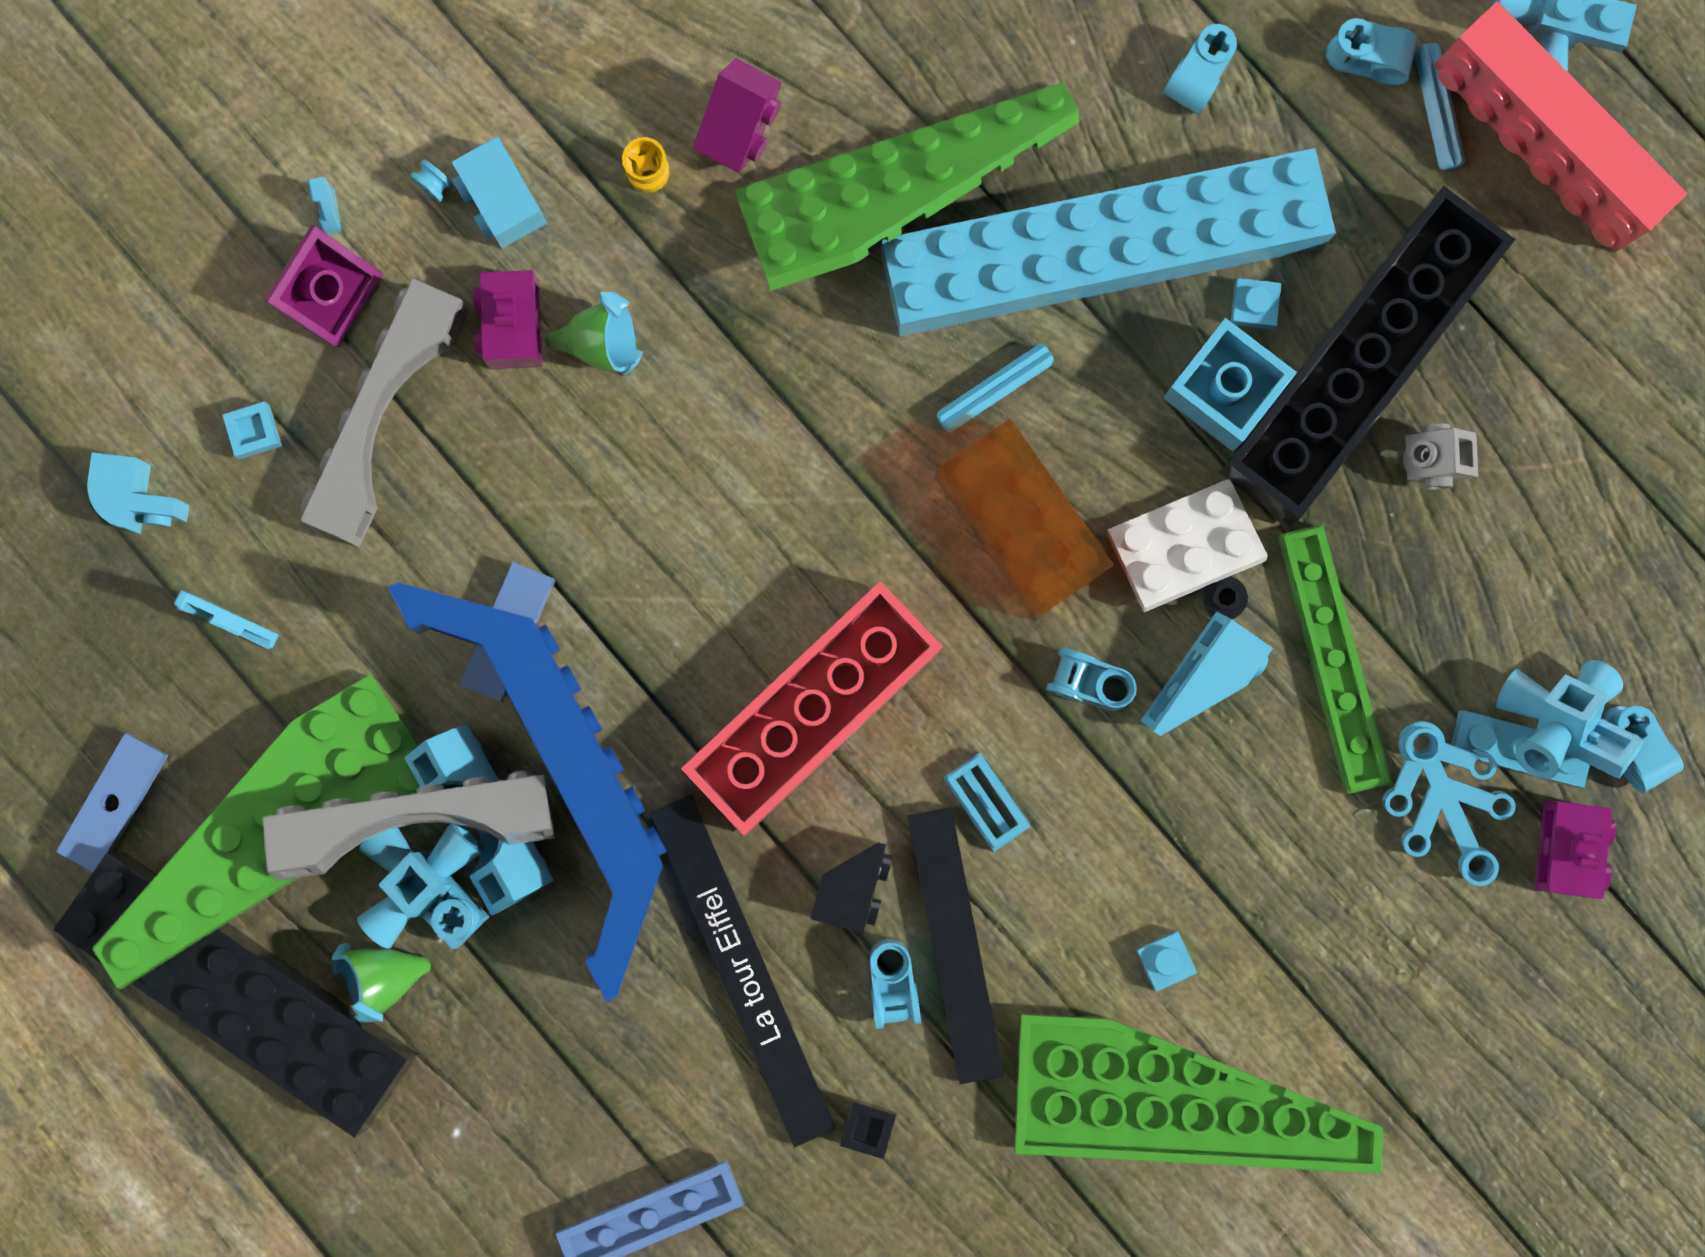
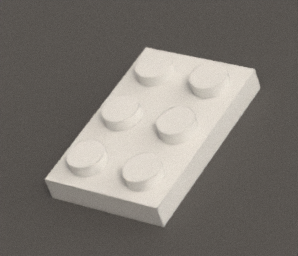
M1230 479L1107 530L1109 541L1143 612L1263 563L1268 557Z

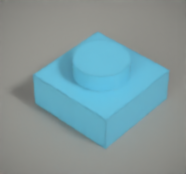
M1237 278L1234 283L1230 322L1236 326L1274 330L1277 326L1281 283Z
M264 401L223 414L230 443L236 458L243 459L282 446L271 407L267 402Z
M1178 931L1171 932L1135 949L1151 986L1156 992L1197 974Z

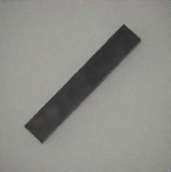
M952 807L908 815L910 834L959 1084L1004 1076Z

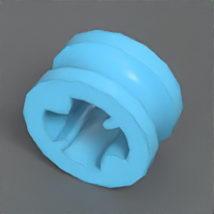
M423 159L420 163V172H412L409 177L429 196L441 202L443 200L442 192L445 189L451 190L454 184L439 169Z
M448 899L441 902L434 909L431 924L434 932L440 938L446 941L462 940L475 932L478 925V913L473 904L465 899ZM458 908L461 912L457 915L464 917L463 926L455 927L452 931L450 927L453 923H447L446 916L448 913L456 912Z

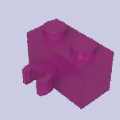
M735 58L718 74L693 149L737 173L750 161L756 163L763 154L768 139L763 137L766 126H770L774 122L781 108L782 102L777 100V96L782 82Z
M520 270L480 273V287H474L473 289L475 313L481 314L482 330L475 331L477 357H483V361L490 370L543 367L540 284L534 271Z
M1560 801L1543 802L1534 891L1604 899V891L1608 890L1612 878L1611 866L1607 864L1608 849L1613 844L1616 836V823L1612 819V808Z

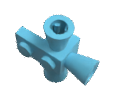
M1493 0L1491 4L1492 6L1498 1L1520 24L1529 25L1527 31L1567 72L1568 52L1577 42L1621 53L1627 47L1637 8L1635 4L1619 0Z
M1592 660L1584 663L1577 679L1565 674L1551 692L1547 691L1521 670L1515 669L1506 680L1497 699V709L1539 720L1536 733L1521 743L1516 749V758L1519 764L1528 773L1538 778L1550 779L1555 777L1567 753L1619 779L1640 752L1644 740L1601 719L1605 704L1617 696L1623 689V681L1619 673L1613 667L1601 661Z
M449 824L432 852H413L399 828L387 830L361 843L359 851L389 872L379 884L388 896L357 917L361 929L378 945L387 949L391 948L410 918L423 917L432 927L431 922L434 909L441 902L448 899H465L473 904L478 913L476 930L490 917L451 875L485 852L481 841L466 826ZM458 908L456 912L448 913L446 916V922L453 923L450 927L452 931L455 927H460L464 924V917L457 915L461 912ZM469 937L456 941H444L451 949H457Z

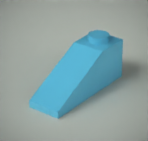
M1216 612L1140 721L1159 736L1167 733L1246 687L1252 679L1257 678L1264 671L1268 664V655L1273 648L1232 619Z

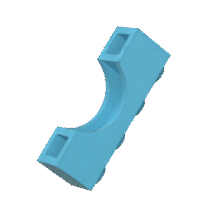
M467 723L425 740L404 757L420 787L443 785L444 790L463 787L462 782L473 778H489L490 783L501 781L494 773L482 751L480 742L474 737ZM478 830L485 852L480 855L479 862L470 878L491 916L533 895L554 881L545 859L539 854L533 842L508 845L493 835Z

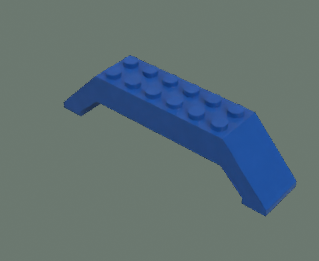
M399 582L388 587L410 630L421 634L430 629L484 647L613 891L598 946L587 952L585 962L606 1002H609L618 996L663 867L660 855L666 853V849L654 826L645 830L638 816L645 809L633 786L624 790L616 774L624 769L613 748L610 746L603 750L595 734L603 729L589 705L581 709L574 695L580 692L581 688L570 667L567 664L560 668L553 654L561 651L555 638L546 624L538 627L536 622L529 617Z

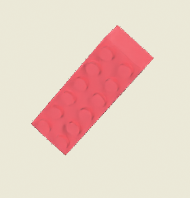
M1498 1L1476 20L1433 65L1434 68L1439 70L1438 78L1447 89L1456 91L1468 103L1472 115L1481 122H1487L1499 135L1501 144L1508 151L1518 154L1530 166V172L1534 178L1544 185H1549L1561 197L1560 200L1563 207L1572 215L1579 216L1591 228L1593 237L1601 245L1610 247L1614 252L1649 232L1688 194Z
M879 581L688 761L681 770L742 835L746 836L942 650L943 646L891 591Z

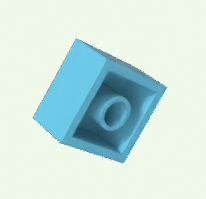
M1225 318L1171 386L1163 399L1233 452L1246 439L1297 372Z

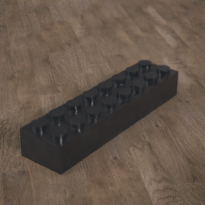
M1443 186L1424 207L1219 473L1230 479L1233 484L1288 526L1301 519L1516 239Z
M126 852L106 853L53 930L101 963L93 948L158 874ZM229 923L221 926L130 983L354 1138L369 1128L418 1056L417 1052L375 1023H361L354 1019L356 1013L353 1011V1008Z

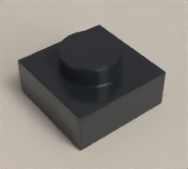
M853 1099L840 1146L884 1159L897 1113Z

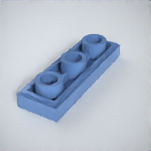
M512 562L493 608L532 618L537 624L556 580ZM476 645L459 685L503 703L507 691L484 647Z
M125 733L56 852L94 872L105 854L113 853L169 755L131 733ZM117 796L119 806L114 811L110 803L111 799Z

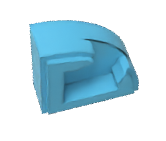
M325 177L309 179L310 197L312 202L318 203L320 215L318 222L323 232L325 231L326 234L342 232L335 189Z

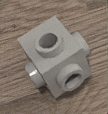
M1430 424L1423 426V433L1405 436L1406 450L1403 454V464L1407 471V480L1425 483V489L1442 490L1453 488V481L1478 477L1476 433L1450 428L1449 424Z

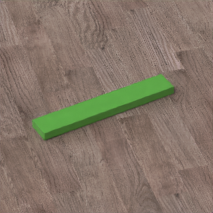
M1322 524L1281 534L1277 538L1345 794H1351L1392 784L1324 526Z

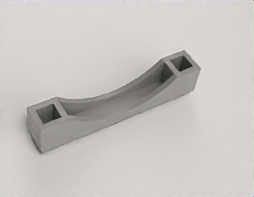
M412 279L408 289L403 288L398 294L394 305V312L396 313L389 329L384 328L376 342L375 351L378 354L371 369L366 368L362 372L357 384L359 395L353 408H347L343 413L338 425L340 436L334 449L329 448L325 452L319 467V471L322 473L315 489L310 488L307 491L301 504L300 510L303 515L300 521L360 548L378 509L372 485L371 460L374 438L382 415L395 393L414 372L431 359L452 349L469 312V309L461 299L415 279Z
M519 771L508 776L509 780L490 783L489 778H473L462 782L463 787L444 790L443 785H427L417 788L416 794L398 797L396 792H380L371 795L370 801L352 804L350 799H334L324 802L323 808L305 811L303 806L283 807L276 810L277 815L263 817L267 871L277 881L325 874L343 855L363 841L387 830L415 823L443 822L465 825L489 833L508 845L555 838L549 786L544 775L536 776L535 771Z

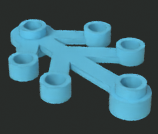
M1413 722L1406 726L1399 736L1398 747L1405 761L1395 786L1387 790L1383 795V806L1391 815L1396 817L1408 814L1413 805L1410 795L1423 768L1430 785L1413 827L1407 829L1401 836L1402 847L1413 857H1421L1427 854L1431 847L1430 835L1440 810H1442L1462 854L1458 861L1461 875L1473 885H1488L1498 875V862L1487 849L1479 847L1459 801L1483 809L1497 820L1509 819L1515 812V802L1511 796L1503 791L1490 793L1447 777L1440 760L1467 768L1470 774L1480 780L1489 779L1495 774L1497 762L1486 751L1470 752L1445 743L1441 730L1430 722ZM1418 736H1427L1429 740L1428 746L1421 751L1415 750L1413 747L1414 740ZM1479 758H1487L1489 761V766L1484 772H1476L1474 769V764ZM1395 795H1403L1405 797V804L1400 809H1392L1390 807V800ZM1500 798L1506 799V809L1500 813L1494 812L1493 803ZM1414 835L1423 836V844L1418 849H1411L1408 845L1410 838ZM1475 857L1483 858L1484 864L1480 870H1469L1471 859Z

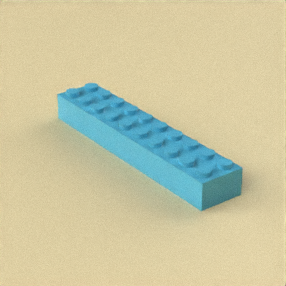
M1316 148L901 234L890 242L885 239L881 240V256L900 337L1324 248L1336 231Z

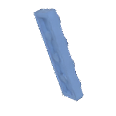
M725 1160L558 1230L556 1236L564 1257H623L742 1207L744 1200L728 1160Z

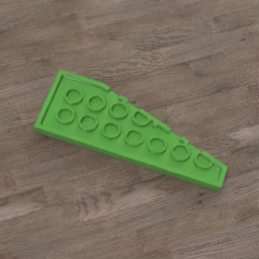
M1061 82L734 189L737 203L770 291L857 263L869 255L868 248L882 239L888 242L892 241L902 234L901 227L921 216L927 219L981 185L982 176L995 168H998L1000 171L1005 170L1014 164V156L1033 146L1038 149L1080 122L1079 109L1065 83Z
M371 674L293 720L96 944L93 950L118 989L124 988L298 879L277 881L268 873L263 817L277 815L276 810L288 806H303L305 811L323 808L324 802L334 799H350L352 804L370 801L371 795L380 792H396L398 797L416 794V789L420 786L404 757L418 746Z
M1020 1013L1014 1134L1015 1154L1382 1174L1383 1127L1376 1123L1111 1018Z

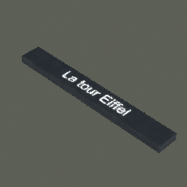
M688 795L650 812L794 1148L835 1130V1123L693 795Z

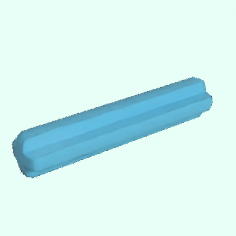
M1429 43L1419 46L1414 52L1438 165L1442 171H1449L1461 167L1465 163V157L1450 90L1440 82L1438 78L1439 70L1433 67L1442 56L1441 49L1437 43Z
M1044 344L1036 345L940 409L937 413L938 421L947 432H953L1050 367L1054 361L1052 354Z

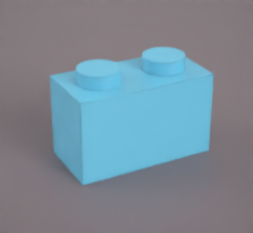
M498 136L452 161L459 174L452 181L465 203L473 199L481 213L473 218L486 240L495 237L503 249L547 224L539 206Z

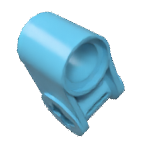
M1353 18L1346 21L1339 28L1337 35L1329 42L1326 49V58L1328 63L1337 71L1370 78L1382 84L1400 85L1406 83L1409 79L1417 36L1412 31L1404 28L1388 27L1363 19ZM1355 29L1358 30L1355 34H1352ZM1350 57V60L1345 62L1346 58Z
M1212 24L1205 27L1186 58H1183L1162 94L1200 115L1221 81L1219 80L1220 76L1235 53L1237 40L1234 32L1222 24ZM1212 44L1219 48L1215 56L1207 52Z
M1060 647L1058 655L1061 659L1053 683H1048L1045 689L1052 694L1072 701L1087 703L1107 711H1118L1133 700L1136 695L1137 686L1135 679L1128 671L1098 661L1087 654ZM1075 666L1076 670L1072 682L1068 684L1072 667ZM1110 678L1121 680L1126 687L1125 698L1118 702L1107 699L1102 690L1105 680Z
M1616 706L1603 714V720L1624 730L1628 727V732L1644 739L1640 752L1623 773L1628 782L1638 792L1643 794L1683 770L1684 765L1679 753L1669 742L1655 715L1649 709L1643 706Z
M892 938L878 941L870 952L869 960L873 985L871 995L876 1029H883L884 1024L909 1020H912L914 1024H921L917 987L913 980L911 959L907 948L902 942ZM893 949L903 956L902 965L898 970L885 972L877 965L879 955L885 950Z

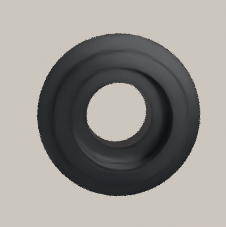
M1229 576L1206 586L1203 591L1202 601L1204 608L1212 617L1216 612H1219L1230 619H1234L1245 610L1248 594L1241 581ZM1221 590H1228L1232 593L1233 602L1231 605L1226 606L1219 601L1218 595Z

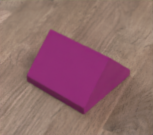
M311 225L264 301L284 318L338 348L383 276V273L318 227Z

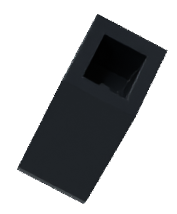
M877 842L823 873L811 920L859 933H864L866 924L875 926L881 904V899L873 898L878 880L887 881L893 859L892 855L885 854L887 845Z

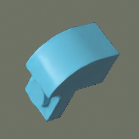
M92 452L87 483L88 495L95 511L107 522L136 534H141L142 522L146 525L169 528L171 527V520L187 522L189 504L177 498L147 495L150 464L136 457Z

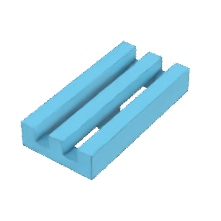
M980 752L943 777L993 852L1031 827ZM976 765L1017 823L1012 829L1009 828L970 771ZM960 776L964 777L1003 834L996 839L956 781Z

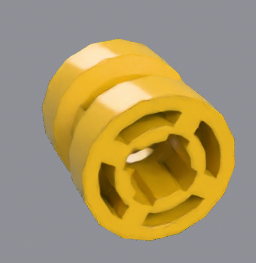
M642 137L629 142L624 148L622 164L631 186L643 193H654L662 189L667 183L670 174L666 154L661 144L654 139Z

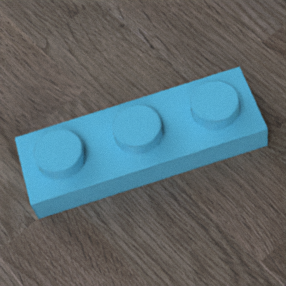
M1465 710L1458 712L1451 745L1470 752L1486 751L1495 758L1497 767L1533 776L1519 764L1516 758V749L1521 743L1535 734L1536 729ZM1566 753L1558 774L1553 778L1544 780L1575 788H1585L1590 765ZM1479 758L1478 760H1476V762L1489 765V761L1487 758Z

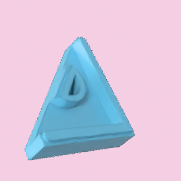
M183 590L180 591L174 603L177 609L209 620V623L237 636L240 635L266 649H273L279 637V634L206 598Z

